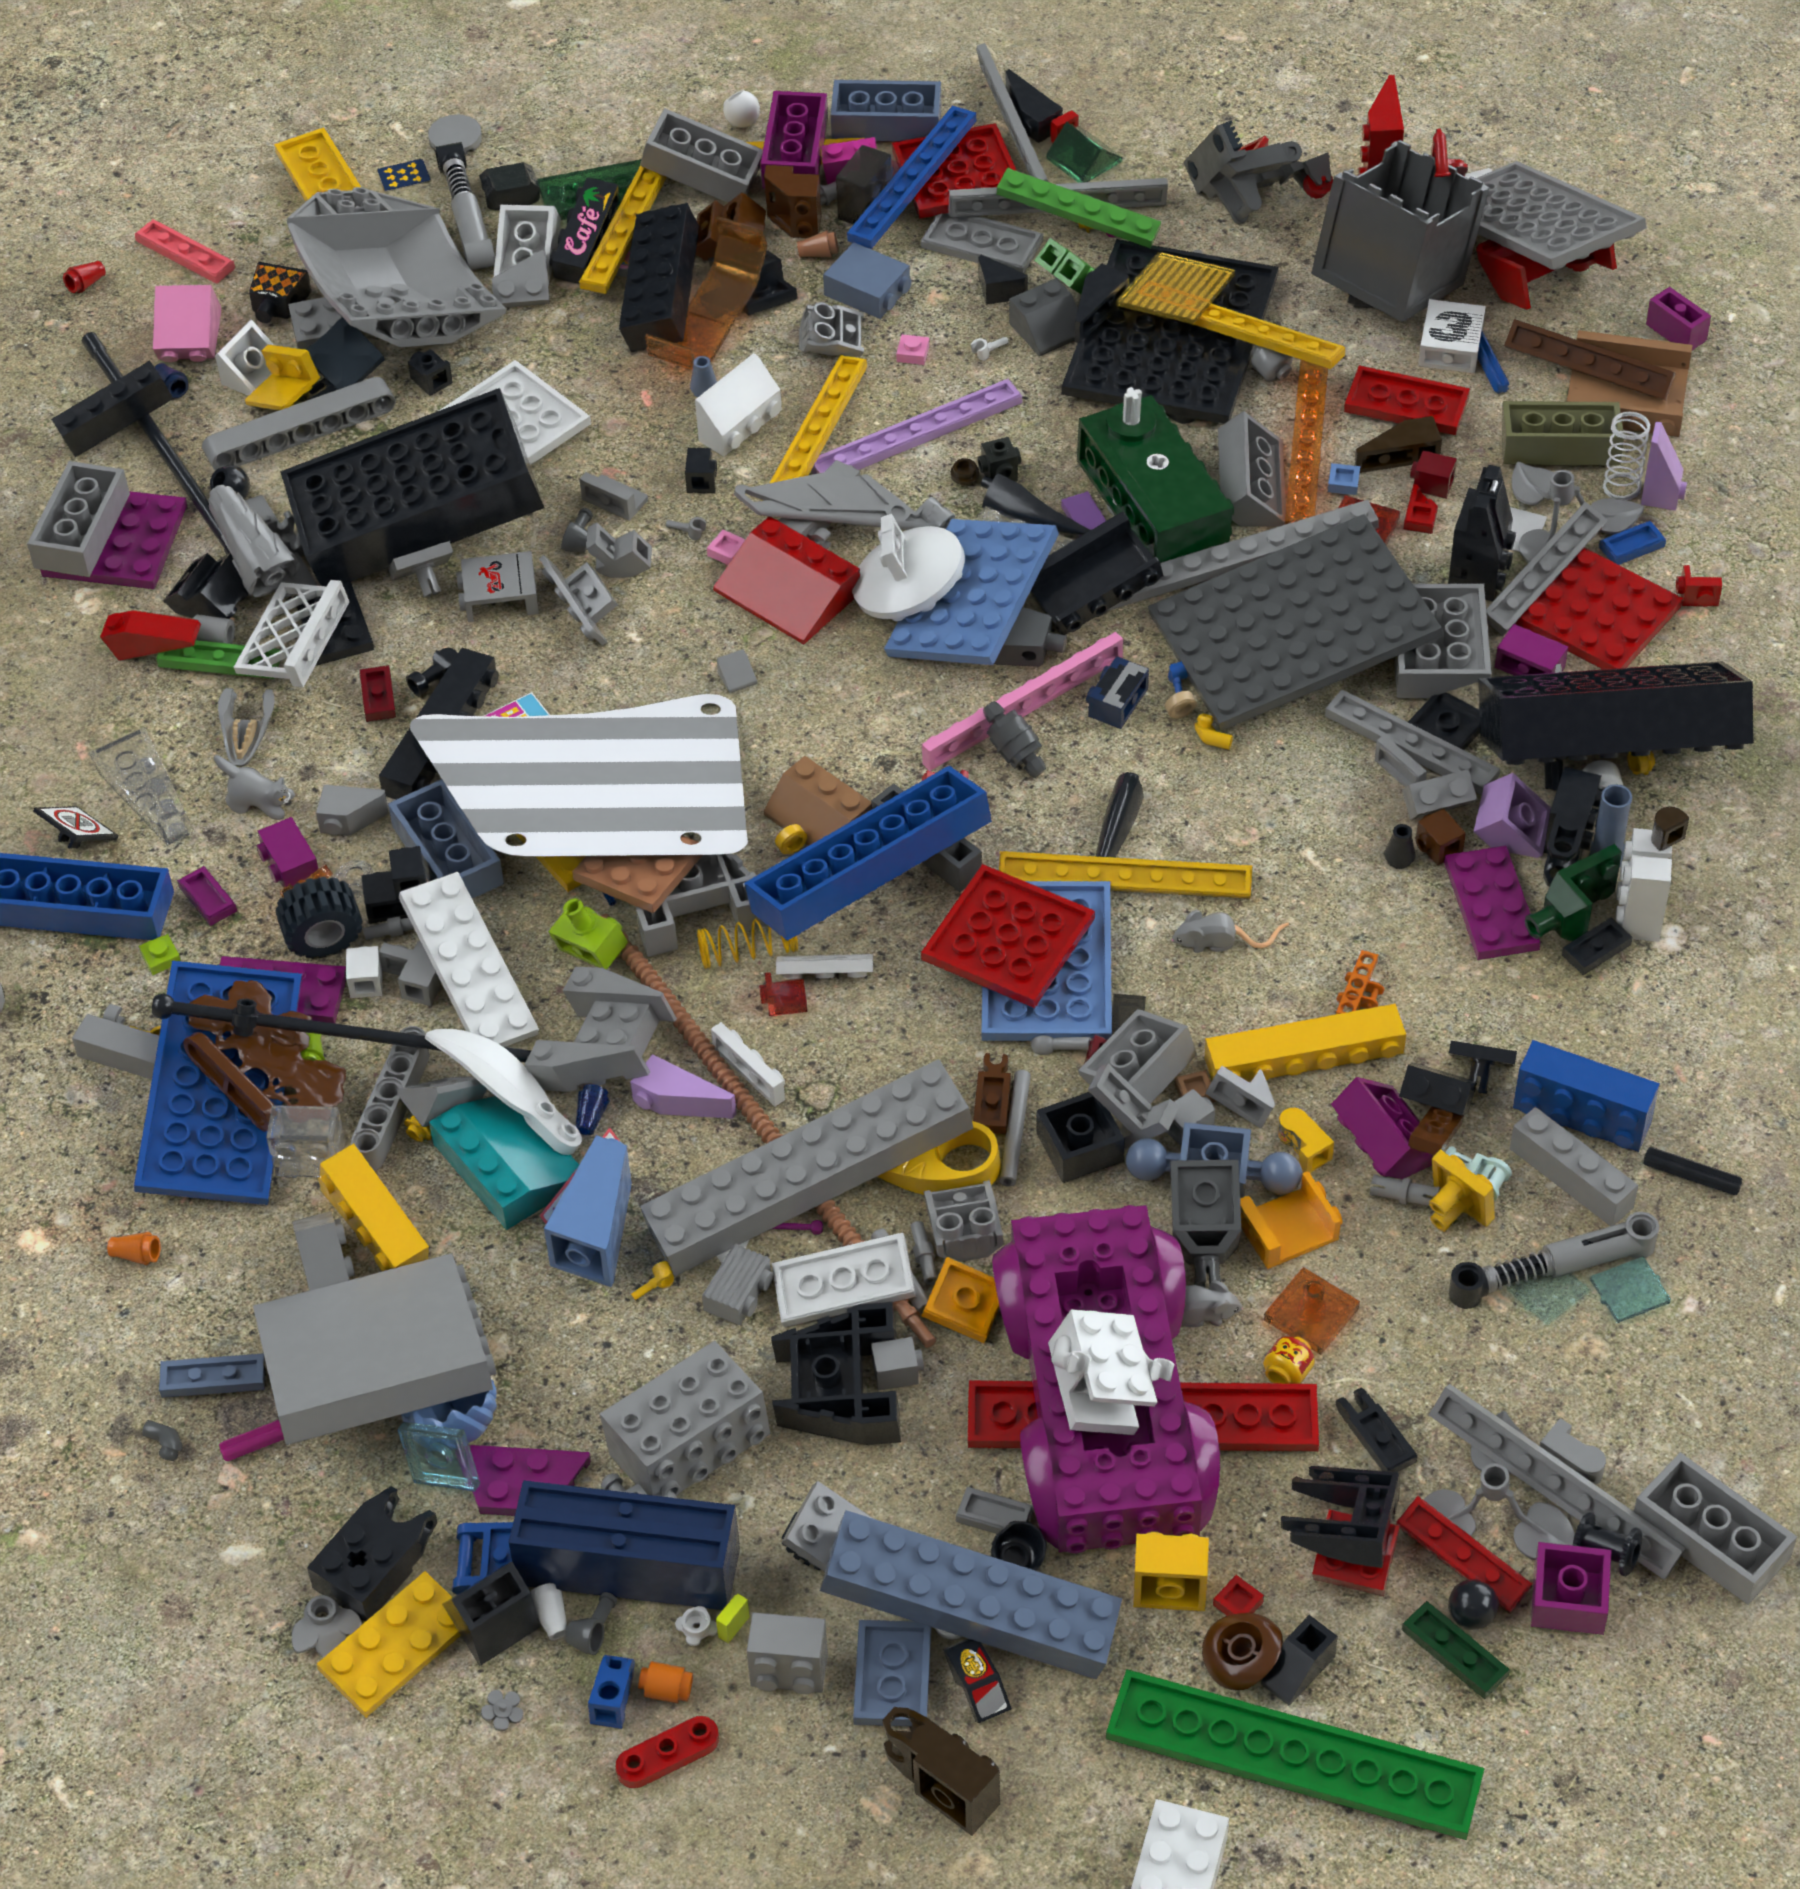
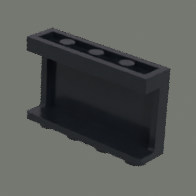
M1122 511L1048 555L1030 593L1044 613L1052 617V624L1061 635H1066L1077 631L1091 619L1102 616L1116 604L1129 600L1133 594L1146 586L1154 585L1164 575L1160 561L1157 557L1153 558L1131 529L1130 521Z

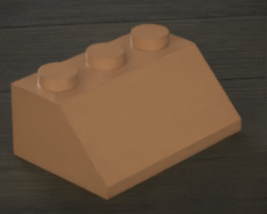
M804 756L783 773L764 809V815L783 829L792 824L800 825L807 834L805 844L809 846L872 810L871 801Z

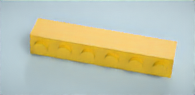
M1396 1004L1205 1038L1204 1058L1211 1080H1213L1221 1066H1224L1248 1082H1251L1261 1069L1265 1079L1269 1080L1270 1078L1285 1075L1294 1076L1302 1072L1318 1069L1327 1070L1334 1066L1350 1063L1359 1064L1367 1060L1383 1057L1392 1058L1396 1055L1404 1054L1406 1032Z

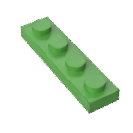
M196 640L194 646L158 653L156 658L158 667L275 679L274 677L236 674L234 665L246 645ZM274 648L264 654L266 657H269L279 652L280 649ZM261 655L249 660L247 664L253 665L263 660ZM280 661L273 664L272 667H279Z

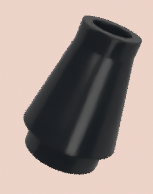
M1398 824L1394 827L1393 834L1384 851L1385 859L1393 868H1407L1416 857L1412 829L1406 824Z

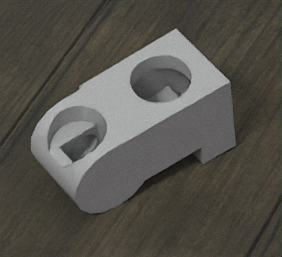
M1560 1418L1541 1440L1540 1447L1597 1485L1601 1482L1605 1469L1606 1457L1599 1448L1586 1446L1571 1436L1572 1425Z

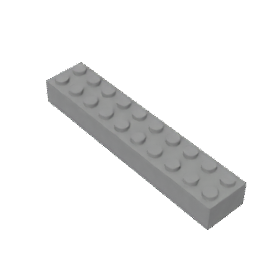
M937 1059L641 1205L640 1208L651 1235L664 1259L669 1263L675 1277L731 1249L734 1244L744 1243L973 1129L970 1110L943 1064Z

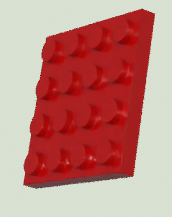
M996 123L972 127L912 199L919 219L948 213L949 190L994 188L1000 183L1007 168L1017 171ZM926 137L892 143V152L899 169Z
M1584 547L1534 603L1530 605L1515 624L1568 646V652L1600 669L1627 668L1682 607L1683 598Z
M982 864L921 951V960L1035 1008L1094 921L1095 910Z

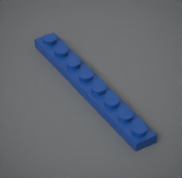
M952 105L847 232L848 242H855L870 249L875 246L976 123V112Z

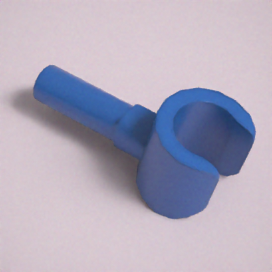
M1177 662L1169 666L1170 671L1168 673V680L1173 683L1175 693L1183 691L1181 680L1188 678L1183 663Z

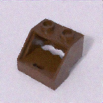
M766 165L764 180L767 218L791 238H809L819 234L822 219L820 175L794 174L793 166ZM772 192H775V201H773Z
M743 192L725 206L715 200L697 215L699 234L696 255L707 261L711 257H716L718 261L733 260L735 254L759 252L763 246L762 238L766 226V210Z

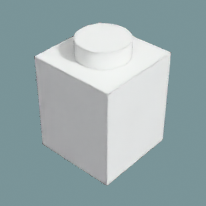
M361 946L346 949V980L350 998L383 996L382 966L378 946Z

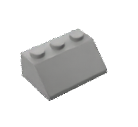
M1137 1009L1078 1072L1090 1085L1099 1067L1109 1063L1151 1104L1192 1061L1197 1053L1188 1026Z

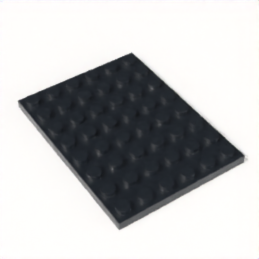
M1116 239L1107 266L1129 276V297L1162 259H1165L1164 264L1140 291L1148 284H1151L1170 261H1173L1174 264L1155 286L1159 287L1176 265L1182 263L1183 265L1163 288L1167 289L1186 265H1190L1191 267L1171 289V291H1175L1195 267H1199L1197 272L1179 292L1183 294L1203 269H1207V272L1186 295L1190 297L1210 272L1216 271L1195 297L1199 299L1220 273H1224L1222 278L1202 300L1206 302L1228 275H1233L1212 300L1211 304L1264 320L1278 278L1279 267L1154 245L1148 248L1131 241ZM1133 299L1127 307H1122L1123 304H1121L1080 344L1077 343L1061 387V395L1111 404L1123 403L1127 388L1132 387L1134 390H1141V398L1152 395L1156 402L1164 407L1167 414L1225 424L1231 419L1255 344L1178 319H1172V317H1164L1163 314L1155 315L1157 312L1147 313V309L1139 311L1141 307L1138 306L1135 309H1130L1134 304Z

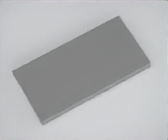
M949 213L938 214L921 239V248L978 263V257L982 254L1025 273L1043 242V233L979 216L949 217Z

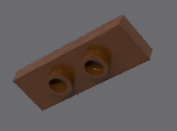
M1431 1106L1410 1135L1408 1146L1435 1156L1440 1149L1442 1151L1445 1150L1461 1127L1464 1115Z

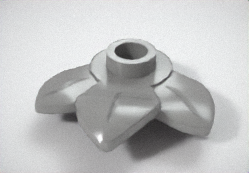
M325 1595L316 1596L305 1606L304 1618L293 1626V1649L299 1654L315 1647L316 1652L324 1658L344 1641L346 1636L351 1635L362 1625V1621L353 1610L339 1608L337 1602ZM320 1612H325L328 1614V1616L326 1617H316V1615Z

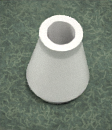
M554 1583L536 1587L531 1591L539 1622L547 1632L550 1640L564 1637L566 1635L567 1622L562 1591L557 1589Z

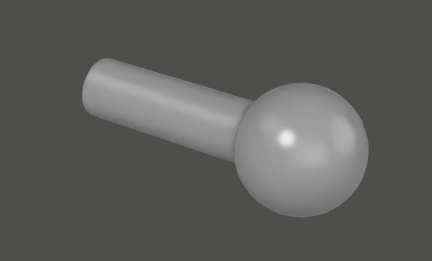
M1041 1035L1031 1040V1048L1039 1055H1048L1054 1050H1088L1091 1037L1053 1038Z

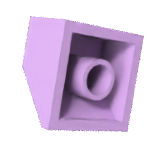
M1511 773L1484 785L1473 832L1491 848L1506 845L1509 853L1539 858L1543 856L1551 807L1514 773Z

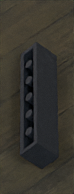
M462 647L416 718L422 715L433 714L473 716L476 710L483 706L485 696L490 688H494L497 684L499 673L496 670L495 658ZM410 728L379 774L381 790H385L386 797L396 800L430 785L435 774H438Z

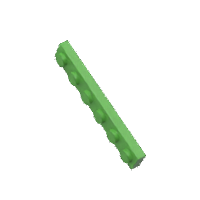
M1010 168L1006 169L997 186V195L1148 248L1152 247L1161 228V221Z

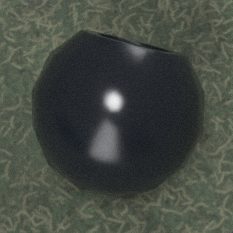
M226 465L218 468L210 479L211 490L216 486L225 485V487H232L236 494L239 492L243 499L248 497L251 488L250 479L247 473L238 466Z
M1478 1579L1465 1580L1457 1584L1453 1588L1448 1601L1451 1617L1459 1626L1468 1630L1487 1627L1493 1622L1499 1608L1498 1597L1494 1589L1489 1584Z

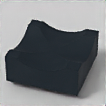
M343 317L320 339L306 349L316 369L335 386L336 390L363 381L385 361L380 351Z

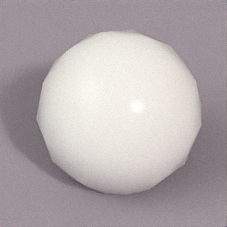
M740 90L724 101L723 112L725 119L732 126L747 128L758 119L760 106L758 99L751 92Z

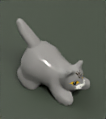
M219 755L214 756L217 766L229 775L227 783L228 793L225 800L232 811L243 814L253 805L259 807L272 819L280 820L284 818L285 812L281 805L293 799L295 793L293 789L286 787L283 777L273 782L262 776L254 768H238Z

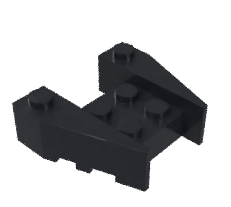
M892 1302L856 1305L848 1308L847 1313L830 1319L828 1315L817 1319V1324L798 1331H796V1328L771 1336L776 1363L791 1362V1399L772 1400L778 1427L863 1445L901 1442L900 1410L896 1391L863 1393L862 1356L872 1355L871 1343L897 1339L896 1320Z

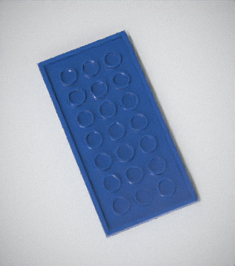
M172 961L167 994L174 1001L190 1003L204 994L228 1000V992L232 988L233 982L253 980L260 982L272 997L271 1013L280 1015L289 1011L297 1012L302 974ZM172 1014L169 1018L162 1019L134 1182V1192L268 1205L284 1102L270 1099L278 1110L279 1122L268 1131L260 1130L192 1062L185 1051L184 1039L193 1033L201 1032L205 1034L214 1044L216 1043V1035L210 1031L196 1029L189 1025V1016ZM230 1031L224 1032L222 1035L224 1040L231 1035ZM235 1048L221 1050L237 1067L242 1065L238 1050ZM251 1068L244 1073L261 1091L268 1088L269 1078L263 1070ZM278 1078L274 1079V1086L280 1084ZM286 1087L276 1089L275 1092L282 1091L283 1095H285Z

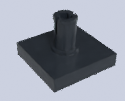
M1451 1040L1449 1055L1469 1058L1468 1061H1471L1469 1079L1477 1081L1478 1076H1480L1478 1093L1487 1094L1491 1065L1499 1063L1515 1066L1517 1051Z

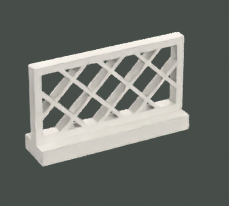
M330 580L327 587L281 582L234 665L236 674L290 679L293 687H304L349 604V599L342 582ZM286 593L298 594V596L284 603L282 602ZM317 596L321 597L318 602L309 605L307 602ZM301 604L305 605L306 608L290 615L288 610ZM282 613H285L287 616L271 624V620ZM310 616L308 622L305 624L297 626V624L295 623L305 617ZM292 624L294 629L278 636L277 631ZM271 634L274 635V639L259 645L262 638ZM299 636L294 645L287 648L284 646V643ZM278 646L281 647V651L269 657H266L264 654ZM261 655L263 660L253 665L247 664L249 660ZM287 658L283 665L284 668L272 667L273 664Z

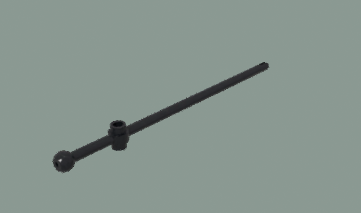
M162 993L154 996L152 1003V1014L156 1018L167 1019L174 1014L231 1022L234 1026V1034L243 1037L253 1035L254 1028L262 1026L442 1051L427 1041L423 1035L259 1013L256 1010L257 1003L251 999H239L234 1009L176 1002L170 995ZM504 1047L523 1063L526 1062L532 1051Z

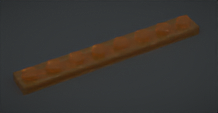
M1301 359L1284 525L1315 516L1328 368Z

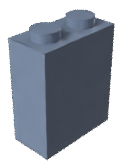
M853 242L823 274L824 295L881 319L888 310L894 307L896 301L909 291L912 283L910 265Z

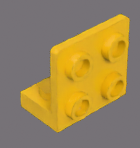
M269 344L262 349L261 352L266 361L267 368L271 371V375L245 398V403L248 406L282 410L293 406L294 402L310 391L312 386L320 379L308 350Z

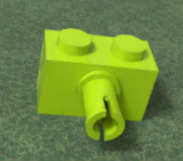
M577 898L568 900L563 907L564 912L548 933L559 950L598 968L607 970L628 943L621 931L623 929L622 925L612 917L603 918L591 908L584 907L583 902Z

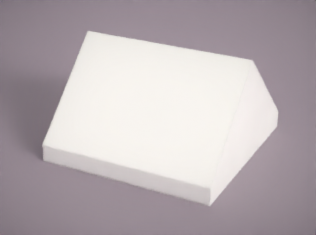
M252 319L215 355L221 384L248 396L271 375L261 350L268 344L274 345Z

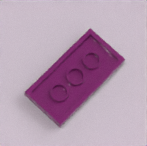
M1507 846L1445 855L1444 864L1477 960L1540 950V939L1533 938L1525 926V916L1529 915L1530 911Z
M229 956L221 957L219 964L221 966L302 974L297 1012L312 1016L314 1021L336 1022L346 984V966Z

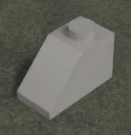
M324 785L316 811L320 833L352 835L384 817L388 813L385 790Z

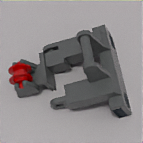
M1232 120L1217 125L1183 161L1197 194L1204 192L1210 199L1219 197L1236 224L1245 223L1249 214L1261 207L1262 200L1258 188L1271 186L1278 181L1282 185L1289 179L1294 178L1308 196L1319 199L1330 192L1333 183L1329 153L1300 162L1298 160L1302 156V149L1298 143L1293 141L1282 144L1277 143L1255 150H1239L1243 145L1242 143L1238 144L1240 141L1239 137L1235 138L1238 135L1237 132L1233 133L1235 126L1230 127L1233 124Z

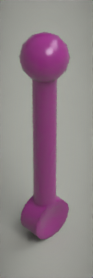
M814 1220L811 1224L782 1223L772 1229L810 1230L814 1235H819L823 1232L824 1226L820 1220Z

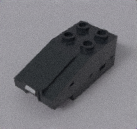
M1493 465L1483 467L1477 488H1468L1454 529L1448 584H1484L1485 600L1494 601L1497 590L1503 591L1507 574L1503 572L1504 570H1510L1513 553L1509 552V549H1513L1516 532L1511 531L1513 517L1501 467Z

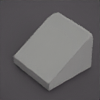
M744 649L717 658L718 674L729 693L757 684V679Z

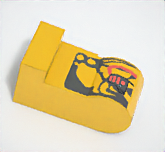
M1288 1108L1280 1114L1278 1138L1285 1145L1292 1146L1299 1155V1163L1303 1172L1309 1171L1311 1173L1333 1159L1334 1141L1306 1112L1299 1108Z

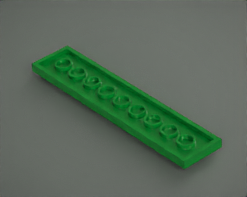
M1126 1669L1106 1731L1107 1740L1463 1840H1467L1485 1770L1483 1767Z

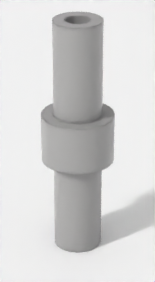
M399 916L387 919V923L365 927L363 931L365 939L369 940L386 935H391V937L404 935V931L413 930L414 927L409 918L401 919Z
M916 1221L910 1226L915 1242L913 1252L916 1262L921 1266L925 1284L931 1285L936 1283L937 1280L933 1262L935 1253L932 1243L928 1242L924 1223Z

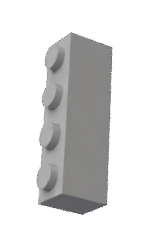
M1534 1107L1513 1126L1510 1150L1609 1226L1618 1223L1634 1208L1639 1185L1538 1108Z

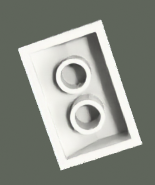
M756 354L750 355L695 399L699 442L724 457L733 449L738 448L751 434L756 433L761 426L771 418L776 417L782 410L780 388Z

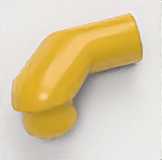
M1204 713L1198 715L1195 731L1201 741L1206 745L1230 750L1233 735L1217 732L1212 725L1214 718L1211 715Z

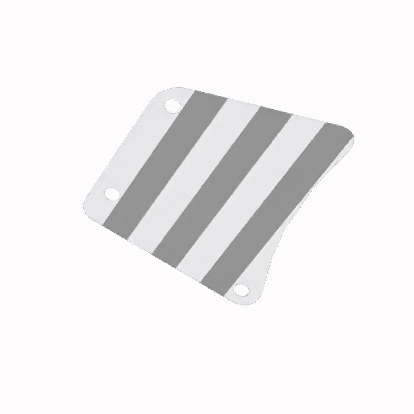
M701 694L635 708L589 714L524 717L433 714L422 715L413 719L410 723L411 732L477 834L486 845L499 852L516 856L720 855L738 852L745 848L748 843L736 706L726 697L714 694ZM712 703L718 705L721 711L715 715H707L701 712V707ZM695 832L702 839L697 844L689 845L683 843L680 837L684 833ZM511 834H521L526 837L527 841L521 846H510L506 843L505 839Z

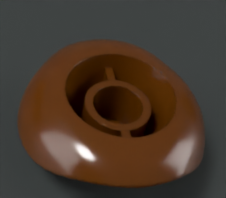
M1255 1613L1232 1614L1217 1620L1207 1631L1202 1644L1203 1661L1208 1673L1216 1683L1229 1690L1240 1691L1254 1686L1276 1664L1283 1644L1282 1632L1269 1618Z

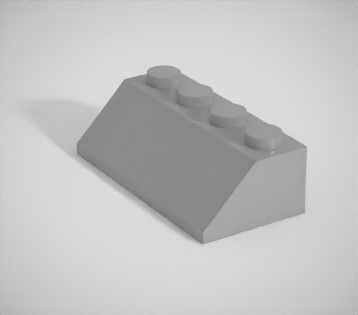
M1243 411L1218 428L1220 491L1226 499L1229 498L1234 506L1232 520L1239 526H1283L1287 524L1283 440Z

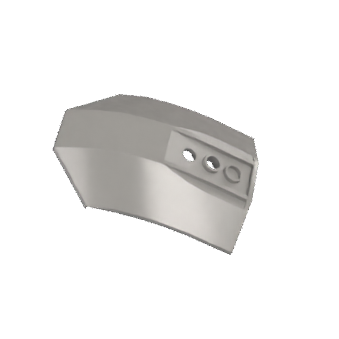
M356 187L348 191L329 189L327 192H317L287 218V225L296 251L309 275L327 301L351 326L398 347L453 343L506 314V308L482 285L459 253L439 214L440 208Z

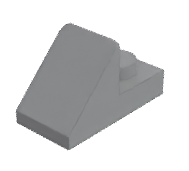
M1221 1066L1205 1093L1259 1128L1264 1126L1275 1106L1274 1099L1261 1069L1249 1083L1224 1066Z

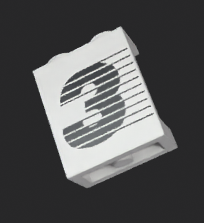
M1429 299L1418 366L1475 373L1486 306Z

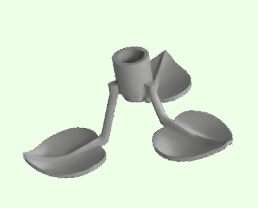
M1518 461L1512 474V491L1516 499L1529 505L1539 504L1544 498L1554 501L1550 532L1543 529H1534L1526 532L1519 541V552L1526 562L1529 563L1555 535L1559 506L1568 505L1574 496H1576L1581 506L1585 501L1580 493V487L1574 486V475L1570 471L1558 470L1552 472L1544 468L1528 466ZM1605 498L1591 504V507L1608 520L1600 530V532L1605 534H1617L1630 529L1644 512L1643 505L1620 499Z
M1502 1411L1495 1415L1523 1434L1507 1412ZM1472 1445L1471 1460L1474 1466L1481 1471V1487L1476 1489V1494L1470 1504L1465 1507L1463 1497L1459 1493L1447 1489L1434 1491L1423 1499L1470 1536L1475 1532L1476 1522L1469 1513L1475 1509L1481 1497L1484 1496L1491 1501L1508 1499L1516 1516L1522 1521L1514 1529L1516 1547L1526 1557L1534 1560L1538 1542L1573 1545L1575 1533L1563 1512L1551 1504L1538 1502L1529 1508L1527 1516L1523 1514L1514 1498L1513 1491L1509 1489V1474L1512 1473Z

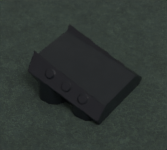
M524 162L489 168L479 175L482 190L485 192L486 205L490 210H500V205H531L540 199V186L533 167Z

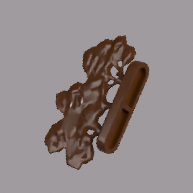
M253 980L233 982V986L228 992V1000L204 994L190 1002L191 1004L234 1009L237 1005V1000L251 999L257 1003L256 1010L259 1013L274 1015L271 1013L272 997L260 982ZM295 1011L278 1015L312 1020V1016ZM189 1017V1025L215 1034L216 1043L214 1044L201 1032L193 1033L185 1038L183 1042L188 1057L260 1130L268 1131L279 1122L278 1110L270 1099H277L286 1103L285 1113L288 1120L293 1124L305 1125L315 1119L329 1123L331 1118L335 1116L334 1107L343 1102L345 1092L342 1086L346 1082V1069L327 1060H304L301 1056V1051L309 1048L310 1037L305 1032L256 1026L253 1035L243 1037L234 1034V1026L231 1022ZM230 1031L231 1035L224 1040L223 1033ZM231 1048L238 1050L242 1065L237 1067L221 1050ZM251 1068L263 1070L269 1078L268 1088L261 1091L244 1073ZM275 1078H278L280 1084L274 1086L273 1081ZM281 1087H293L297 1093L283 1095L282 1091L276 1093L275 1090ZM297 1099L299 1102L292 1105L288 1100Z

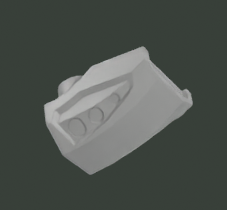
M823 302L816 303L815 306L807 305L799 328V350L832 356L861 357L864 353V348L861 347V320L864 317V313L840 305L830 306Z
M990 1180L983 1181V1184L936 1192H931V1190L924 1191L937 1256L944 1259L949 1257L962 1262L989 1257L1004 1245L997 1205Z

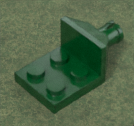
M1615 843L1556 873L1546 893L1544 907L1533 914L1525 916V926L1533 938L1538 939L1544 934L1555 930L1561 938L1572 942L1588 932L1593 903L1600 899L1605 900L1609 898L1616 889L1622 851Z

